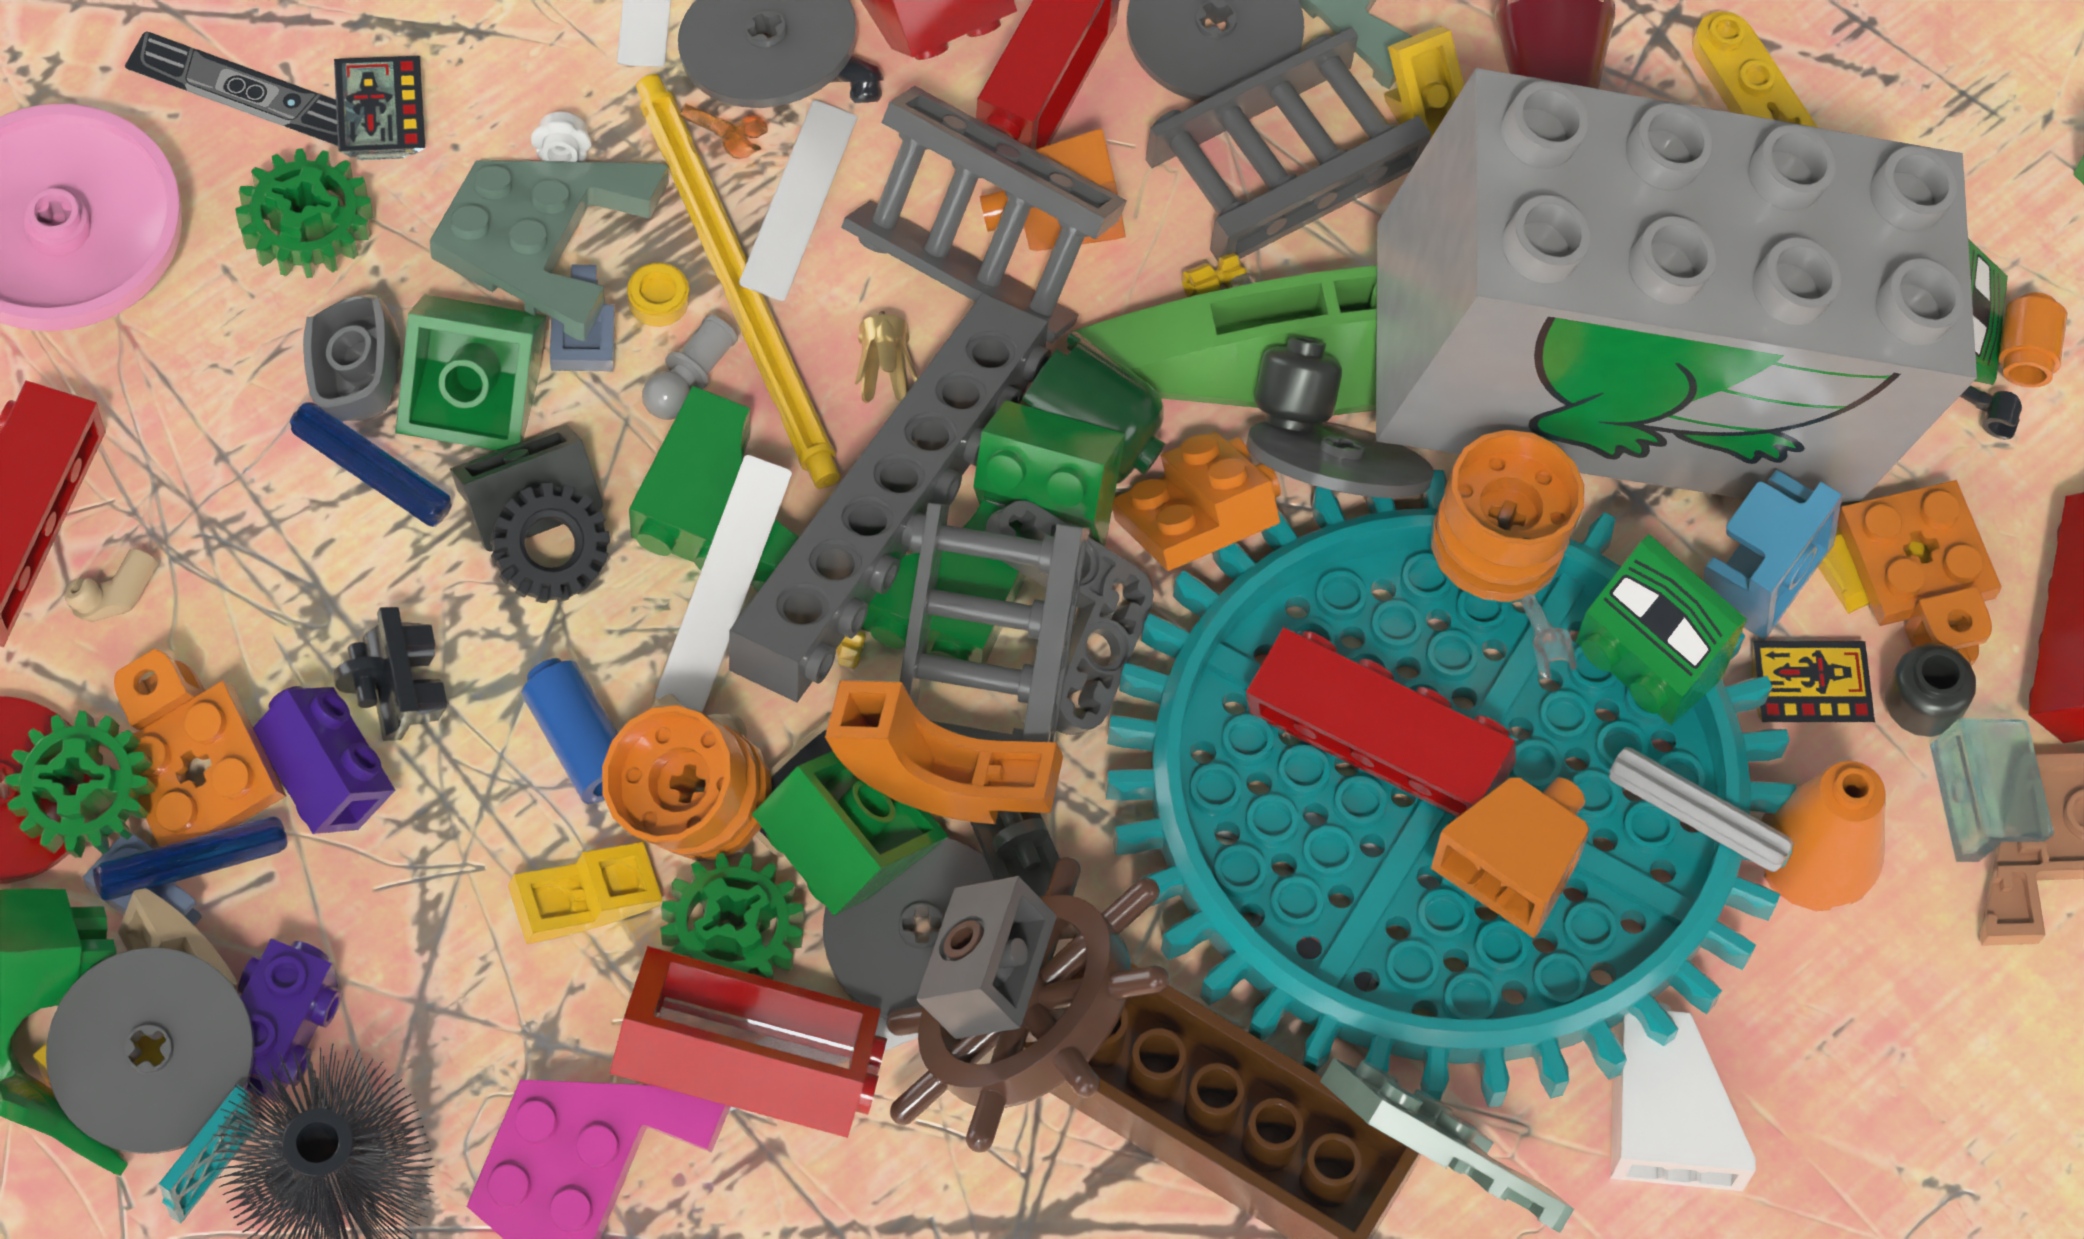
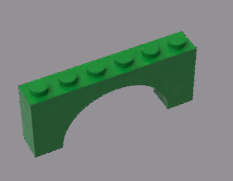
M691 387L629 507L631 538L636 539L649 552L660 556L674 554L694 562L702 571L750 440V408L698 387ZM982 500L975 514L962 528L985 531L990 516L1003 507ZM776 519L750 584L757 592L799 538L798 535L791 532ZM1016 520L1008 524L1016 531V537L1024 538L1020 534L1022 523ZM942 551L936 589L1015 602L1026 575L1001 560ZM919 553L904 555L900 561L899 571L893 585L885 594L877 592L868 605V612L861 627L862 630L870 632L872 637L879 643L890 648L903 649L905 647ZM932 615L926 654L986 664L1003 627Z

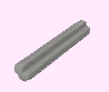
M1625 747L1619 753L1610 769L1609 778L1612 782L1769 871L1776 872L1783 865L1792 849L1793 841L1789 836L1631 747Z

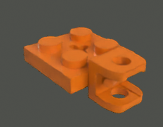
M1953 480L1842 506L1839 512L1838 525L1879 626L1908 620L1904 628L1912 648L1926 643L1944 644L1955 650L1957 649L1972 666L1979 656V644L1986 643L1992 632L1991 618L1984 601L1996 599L2002 586L1958 481ZM1911 542L1924 544L1931 550V554L1928 557L1929 563H1921L1917 555L1907 556L1904 550L1909 547Z
M157 649L147 652L115 673L114 687L117 698L131 727L139 730L134 733L140 740L134 752H144L153 764L146 771L139 773V775L148 778L155 785V792L139 795L137 801L149 812L146 820L165 858L175 863L286 797L282 785L232 685L222 680L205 690L199 677L191 667L180 661H173L171 657ZM155 672L152 676L139 682V679L145 673ZM196 757L201 760L210 758L212 764L204 771L206 782L202 786H198L191 780L186 781L188 766Z

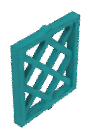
M236 1087L158 1183L163 1196L162 1203L166 1205L169 1216L180 1224L224 1170L216 1169L226 1167L231 1160L212 1161L232 1158L237 1154L230 1152L214 1153V1151H229L228 1149L238 1150V1148H242V1146L216 1143H225V1141L237 1143L235 1141L245 1144L247 1141L232 1137H224L221 1140L222 1136H213V1134L221 1135V1133L224 1134L226 1132L228 1135H233L231 1133L248 1137L242 1134L244 1132L218 1127V1125L225 1127L231 1125L248 1131L239 1126L241 1125L253 1132L255 1131L253 1128L226 1119L224 1116L242 1122L236 1118L238 1117L257 1127L250 1120L220 1110L224 1109L233 1113L237 1110L256 1120L247 1111L228 1102L231 1101L254 1113L243 1102L254 1110L255 1107L238 1095V1093L249 1101L250 1097Z

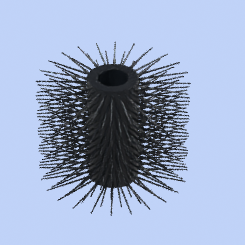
M332 1043L328 1074L326 1064L324 1093V1056L321 1089V1047L318 1080V1078L316 1079V1071L313 1070L312 1061L310 1062L309 1053L307 1054L305 1044L311 1099L295 1053L293 1052L308 1108L305 1111L282 1056L278 1052L302 1113L298 1111L269 1062L268 1065L272 1070L271 1073L275 1078L274 1081L278 1086L281 1096L256 1066L254 1067L260 1073L258 1076L264 1082V1084H261L267 1090V1092H264L271 1101L247 1079L246 1081L275 1110L250 1087L249 1089L267 1106L235 1085L236 1088L263 1106L270 1114L265 1112L258 1104L255 1105L239 1093L238 1095L265 1113L273 1121L271 1122L261 1112L258 1113L244 1102L243 1104L255 1113L228 1101L247 1111L259 1121L237 1110L235 1112L239 1114L224 1109L220 1110L250 1120L262 1129L238 1117L236 1118L242 1122L225 1116L224 1118L253 1128L261 1134L255 1133L241 1125L239 1126L248 1131L228 1125L229 1127L218 1125V1127L244 1132L242 1134L248 1137L231 1133L233 1135L213 1134V1136L239 1138L262 1145H247L235 1141L237 1143L217 1142L216 1144L236 1145L255 1150H242L238 1148V1150L214 1151V1153L230 1152L247 1155L212 1161L236 1160L251 1162L216 1169H244L217 1178L241 1176L219 1186V1188L230 1184L247 1183L223 1194L244 1191L226 1202L229 1203L246 1198L236 1207L231 1208L230 1211L252 1204L243 1212L234 1216V1219L256 1209L246 1220L238 1223L237 1226L260 1216L250 1227L241 1233L251 1228L253 1229L255 1225L267 1219L247 1239H251L254 1235L257 1236L261 1229L273 1220L275 1222L260 1239H264V1237L266 1239L270 1232L280 1226L271 1237V1239H274L278 1234L276 1238L278 1239L281 1230L288 1224L284 1233L279 1238L285 1239L288 1230L294 1223L295 1226L288 1239H291L292 1236L293 1239H300L304 1227L305 1231L302 1239L306 1238L308 1228V1239H311V1235L312 1239H323V1228L324 1239H326V1235L327 1239H341L340 1229L343 1239H349L343 1215L346 1216L355 1239H359L349 1213L366 1239H373L371 1235H374L377 1239H382L381 1236L383 1239L385 1237L388 1238L382 1229L392 1238L396 1239L379 1221L401 1239L381 1219L398 1233L400 1231L410 1239H413L396 1227L398 1224L412 1234L411 1231L393 1219L395 1216L410 1226L395 1214L419 1226L421 1225L405 1217L393 1207L417 1219L418 1217L409 1212L428 1218L425 1215L414 1212L416 1211L415 1209L405 1204L422 1210L426 1209L413 1205V1202L404 1197L421 1203L423 1202L420 1200L429 1202L431 1200L411 1196L403 1190L420 1196L421 1194L416 1192L429 1194L427 1192L435 1193V1191L409 1189L389 1182L405 1183L417 1188L419 1187L415 1185L425 1187L433 1185L409 1182L397 1178L408 1177L414 1180L416 1179L412 1177L430 1178V1176L435 1175H413L403 1172L422 1171L420 1169L428 1170L435 1166H402V1164L430 1161L432 1158L421 1160L405 1158L428 1153L431 1149L421 1152H410V1150L428 1144L429 1141L420 1144H406L427 1135L405 1137L415 1130L424 1127L422 1125L405 1129L411 1123L422 1119V1117L400 1123L406 1117L419 1110L394 1119L401 1111L416 1103V1101L391 1111L396 1105L412 1094L401 1098L399 1101L383 1109L405 1087L395 1095L392 1094L387 1101L375 1109L382 1098L403 1080L401 1079L387 1091L382 1092L379 1097L373 1100L380 1089L395 1075L393 1074L390 1078H387L382 1086L380 1083L372 1095V1088L386 1070H384L380 1077H376L368 1090L370 1086L369 1080L382 1065L383 1061L377 1069L376 1067L374 1068L368 1079V1074L366 1075L360 1090L357 1092L359 1083L373 1061L372 1059L363 1073L364 1066L353 1090L357 1076L356 1073L363 1059L361 1058L351 1080L354 1069L353 1065L360 1051L359 1049L348 1072L351 1058L349 1060L339 1092L341 1075L348 1050L337 1082L338 1060L333 1089L336 1052L330 1082V1067L334 1045ZM348 1077H349L348 1084L346 1085V1091H345V1094H344V1098H343V1100H342L343 1089H344V1086H345V1084H346V1082H347V1079H348ZM369 1082V1085L365 1091L363 1098L356 1105L359 1096L364 1090L366 1084ZM351 1085H352L349 1098H348L347 1101H346L347 1094H348L349 1089H350V1087H351ZM372 1090L369 1098L365 1101L367 1095ZM262 1120H264V1121L270 1123V1124L273 1125V1126L267 1125V1124L264 1123ZM265 1128L277 1133L278 1135L269 1132ZM245 1133L251 1134V1135L256 1136V1137H259V1138L251 1137V1136H249V1135H247V1134H245ZM255 1156V1157H257V1158H243V1157ZM260 1164V1165H257V1166H246V1165ZM393 1190H399V1191H401V1192H403V1193H405V1194H401V1193L395 1192V1191H393ZM374 1193L381 1195L382 1197H384V1198L387 1199L388 1201H386V1200H384L383 1198H381V1197L375 1195ZM391 1194H394V1195H396V1196H398V1197H400V1198H402V1199H404V1200H406V1201H408V1202H410V1203H407V1202H405V1201L399 1200V1199L395 1198L394 1196H392ZM390 1199H392V1200H394V1201H396V1202H398V1203H400V1204H402V1205H404V1206H406V1207H408V1208H410V1209H412V1210H414V1211H411V1210H408V1209H406V1208L400 1207V1206H398L397 1204H395L393 1201H391ZM378 1201L383 1202V1203H384L385 1205H387L388 1207H386V1206L380 1204ZM377 1205H379L380 1207H382V1208H383L387 1213H389L393 1218H391V1217L388 1216L386 1213H384ZM379 1212H381L383 1215H385V1216H386L389 1220H391L395 1225H393V1224L390 1223L388 1220H386Z

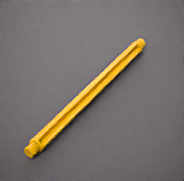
M647 75L636 83V89L642 100L640 105L642 114L649 124L663 158L667 161L670 174L714 272L724 288L727 301L770 397L781 415V421L796 452L801 468L809 472L817 489L830 487L841 478L834 462L835 450L829 442L763 294L742 287L739 284L747 258L700 154L697 153L694 147L692 137L676 104L673 93L666 90L659 75Z

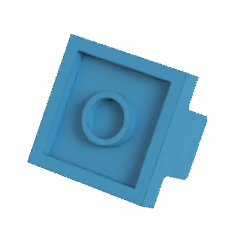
M1775 470L1769 478L1768 484L1758 482L1727 523L1726 534L1739 542L1740 545L1726 564L1712 557L1704 568L1703 581L1747 618L1744 625L1745 629L1764 641L1834 546L1842 500L1841 493L1821 481L1815 490L1812 491L1784 473Z

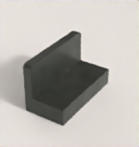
M568 425L450 468L456 489L468 503L482 545L489 552L493 551L492 545H490L491 533L504 506L511 498L514 499L522 490L530 486L534 489L540 487L542 483H553V487L562 488L565 484L574 487V492L582 497L585 494L593 500L591 505L596 511L603 508V501L583 441ZM552 519L538 521L528 529L525 539L563 525V523Z

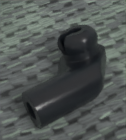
M852 54L845 68L830 83L850 82V98L854 103L878 102L882 97L880 81H883L884 77L878 66Z

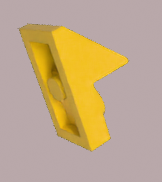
M1442 26L1388 46L1398 88L1384 93L1385 102L1399 125L1419 116L1431 132L1430 139L1464 87L1452 32L1450 29Z

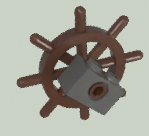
M1063 857L1056 862L1046 894L1042 897H1038L1019 876L954 888L916 1001L921 1005L896 1009L888 1015L886 1020L888 1030L896 1036L918 1033L919 1051L928 1069L923 1076L891 1104V1119L896 1124L908 1125L943 1093L949 1090L963 1102L976 1106L966 1134V1143L972 1151L982 1153L989 1150L994 1142L1004 1108L1033 1101L1056 1089L1066 1081L1078 1096L1083 1098L1094 1096L1100 1088V1079L1088 1062L1111 1034L1123 1011L1127 998L1160 993L1169 985V974L1161 966L1153 965L1131 969L1129 951L1124 939L1120 935L1126 927L1158 899L1160 888L1157 882L1147 877L1139 879L1102 913L1086 900L1073 896L1081 873V867L1078 861L1072 857ZM1072 939L1054 956L1059 940ZM1086 965L1083 978L1069 980ZM1034 1041H1036L1035 1043H1033L1032 1045H1030L1028 1048L1024 1049V1046H1025V1043H1026V1042H1034ZM995 1047L990 1063L977 1064Z

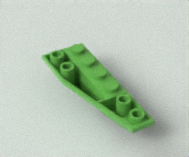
M1377 265L1321 271L1250 283L1149 307L1073 330L1149 383L1159 393L1161 399L1258 408L1254 401V395L1265 351L1277 346L1287 347L1289 336L1314 339L1325 343L1324 355L1334 358L1342 367V378L1333 415L1376 411Z

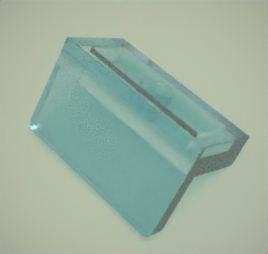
M1959 718L1930 744L1956 862H1980L2002 842H2045L2053 836L2054 830L2029 725L2026 720Z

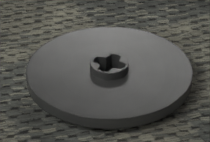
M695 0L681 22L678 34V50L682 66L689 79L698 89L711 98L739 107H775L789 104L814 94L840 74L853 54L857 41V23L850 0Z
M1130 0L1126 27L1128 41L1136 60L1153 80L1177 95L1202 102L1300 53L1304 36V16L1299 0ZM1210 19L1214 24L1225 22V30L1221 31L1215 25L1206 28L1205 20Z
M1264 421L1250 428L1246 442L1249 453L1265 466L1293 479L1348 494L1380 498L1417 496L1430 489L1434 475L1431 464L1413 450L1403 445L1376 441L1375 434L1336 424L1316 423L1313 432H1301L1280 428Z
M946 838L938 847L870 899L836 916H833L827 907L825 908L823 939L826 957L837 982L853 1001L881 1009L879 1017L887 1020L888 1015L896 1009L921 1005L916 1001L939 931L930 932L929 942L917 943L914 932L903 930L914 928L915 918L928 917L930 927L940 929L954 888L994 880L985 856L969 845Z
M141 948L122 952L103 960L84 973L71 986L58 1005L50 1025L46 1045V1064L50 1085L55 1098L68 1118L81 1131L96 1141L116 1150L135 1154H160L189 1146L232 1092L235 1085L246 1090L248 1085L246 1079L250 1080L255 1057V1039L251 1018L243 999L232 983L221 972L202 959L186 952L167 948ZM145 1035L155 1041L162 1036L166 1038V1041L160 1047L161 1054L165 1058L157 1066L148 1061L141 1062L139 1065L135 1062L142 1053L137 1042Z

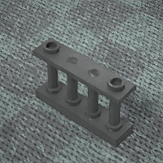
M1352 27L1334 36L1322 35L1308 44L1304 51L1182 112L1180 110L1170 111L1160 117L1150 127L1145 158L1149 166L1154 168L1177 157L1217 212L1218 217L1214 223L1210 251L1218 262L1219 257L1229 253H1235L1241 259L1409 173L1429 143L1431 132L1419 116L1400 125L1396 123L1389 124L1349 71L1352 66L1358 34ZM1328 81L1370 139L1349 151L1345 148L1339 149L1299 94ZM1278 106L1320 163L1319 166L1300 176L1296 174L1289 175L1249 119ZM1227 131L1267 185L1269 191L1249 202L1245 200L1238 201L1198 145Z
M913 86L889 101L881 123L899 132V137L903 141L879 203L877 204L871 200L846 216L841 228L857 236L860 243L869 250L883 254L888 253L975 302L984 293L1048 321L1046 341L1052 344L1075 325L1079 314L1057 302L1084 237L1090 236L1093 239H1097L1115 225L1120 219L1127 200L917 86ZM927 149L952 161V166L955 168L930 233L900 217L915 175ZM978 178H983L1002 188L1008 197L983 262L952 245ZM1031 207H1036L1057 218L1062 227L1036 291L1004 274Z
M928 503L926 515H916L911 536V552L919 553L920 556L899 682L903 683L916 708L918 706L922 679L1018 695V702L1027 703L1028 705L1024 729L1014 728L1012 734L938 721L932 722L951 732L976 739L1055 742L1089 528L1057 524L1055 536L1045 535L1043 541L949 526L947 525L950 505ZM942 551L1039 567L1038 571L1040 574L1048 575L1045 600L1035 599L1033 605L937 590ZM932 615L1028 631V638L1038 639L1034 665L1024 664L1021 670L926 654Z

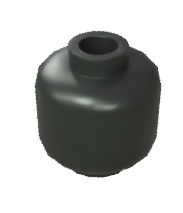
M1289 336L1287 347L1277 346L1265 351L1260 366L1254 401L1260 410L1267 413L1265 418L1267 423L1294 431L1313 432L1316 423H1323L1332 418L1342 378V367L1334 358L1324 355L1325 343L1304 337Z
M1926 643L1918 645L1901 656L1885 686V704L1891 718L1902 729L1914 735L1926 737L1945 734L1960 723L1976 694V676L1970 662L1959 651L1944 644Z

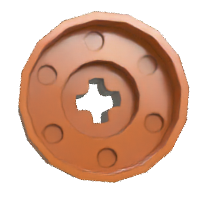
M1503 430L1480 436L1464 447L1452 468L1444 497L1439 504L1438 513L1432 524L1431 549L1440 570L1458 588L1486 600L1511 602L1532 597L1550 584L1562 562L1564 553L1569 545V539L1576 528L1584 508L1585 484L1575 462L1557 444L1529 432Z
M679 705L651 708L629 720L611 741L602 766V794L613 819L632 836L695 861L716 860V856L719 853H724L727 857L744 848L762 828L752 816V813L772 793L771 772L760 749L743 734L720 724L701 712ZM705 787L704 792H695L696 788Z

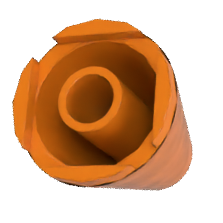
M1838 762L1796 787V790L1774 814L1765 813L1763 815L1762 822L1789 836L1793 841L1792 853L1784 868H1779L1776 872H1773L1763 867L1766 872L1764 878L1771 889L1781 894L1791 904L1813 911H1828L1835 906L1848 903L1853 904L1866 895L1880 876L1885 855L1886 791L1884 783L1877 772L1861 762Z

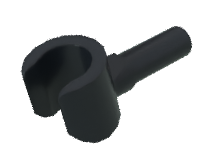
M1970 385L1959 396L1976 405V408L1986 412L1982 427L1989 435L2003 440H2009L2014 437L2022 411L2021 401L2016 394L2008 391H1998L1992 396Z

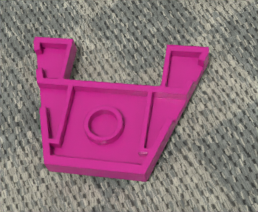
M520 1079L466 1207L503 1239H601L646 1129L655 1130L712 1153L731 1106L653 1085Z

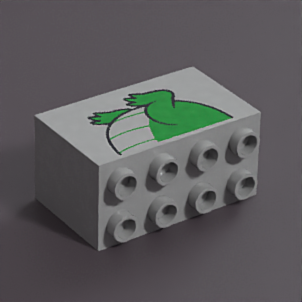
M1475 68L1377 223L1376 441L1461 454L1464 447L1485 434L1503 430L1529 432L1557 444L1575 462L1579 473L1745 499L1758 482L1768 484L1769 478L1775 470H1778L1812 491L1815 490L1821 481L1841 493V508L1842 506L1859 503L1977 378L1963 153Z

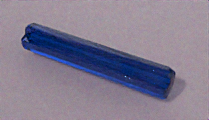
M303 403L292 415L289 423L291 431L295 436L426 525L436 527L449 514L452 508L449 494L340 420L328 415L315 403Z
M268 817L101 863L93 869L94 884L102 900H112L130 895L134 890L155 888L280 853L287 847V835L283 823L278 817Z

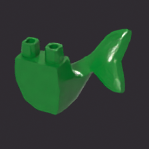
M66 889L0 890V1116L49 1135L103 1169L121 1176L128 1163L120 1150L108 1147L81 1131L62 1110L53 1090L26 1073L12 1049V1035L25 1017L41 1008L58 1006L71 986L84 973L103 960L117 955L114 939H107L108 927L104 906L71 907Z

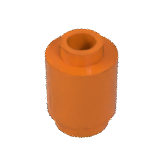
M2038 292L2027 293L2020 298L2012 300L2006 306L1999 363L2003 367L2004 377L2015 385L2031 388L2045 386L2052 381L2053 374L2061 367L2068 313L2050 295Z

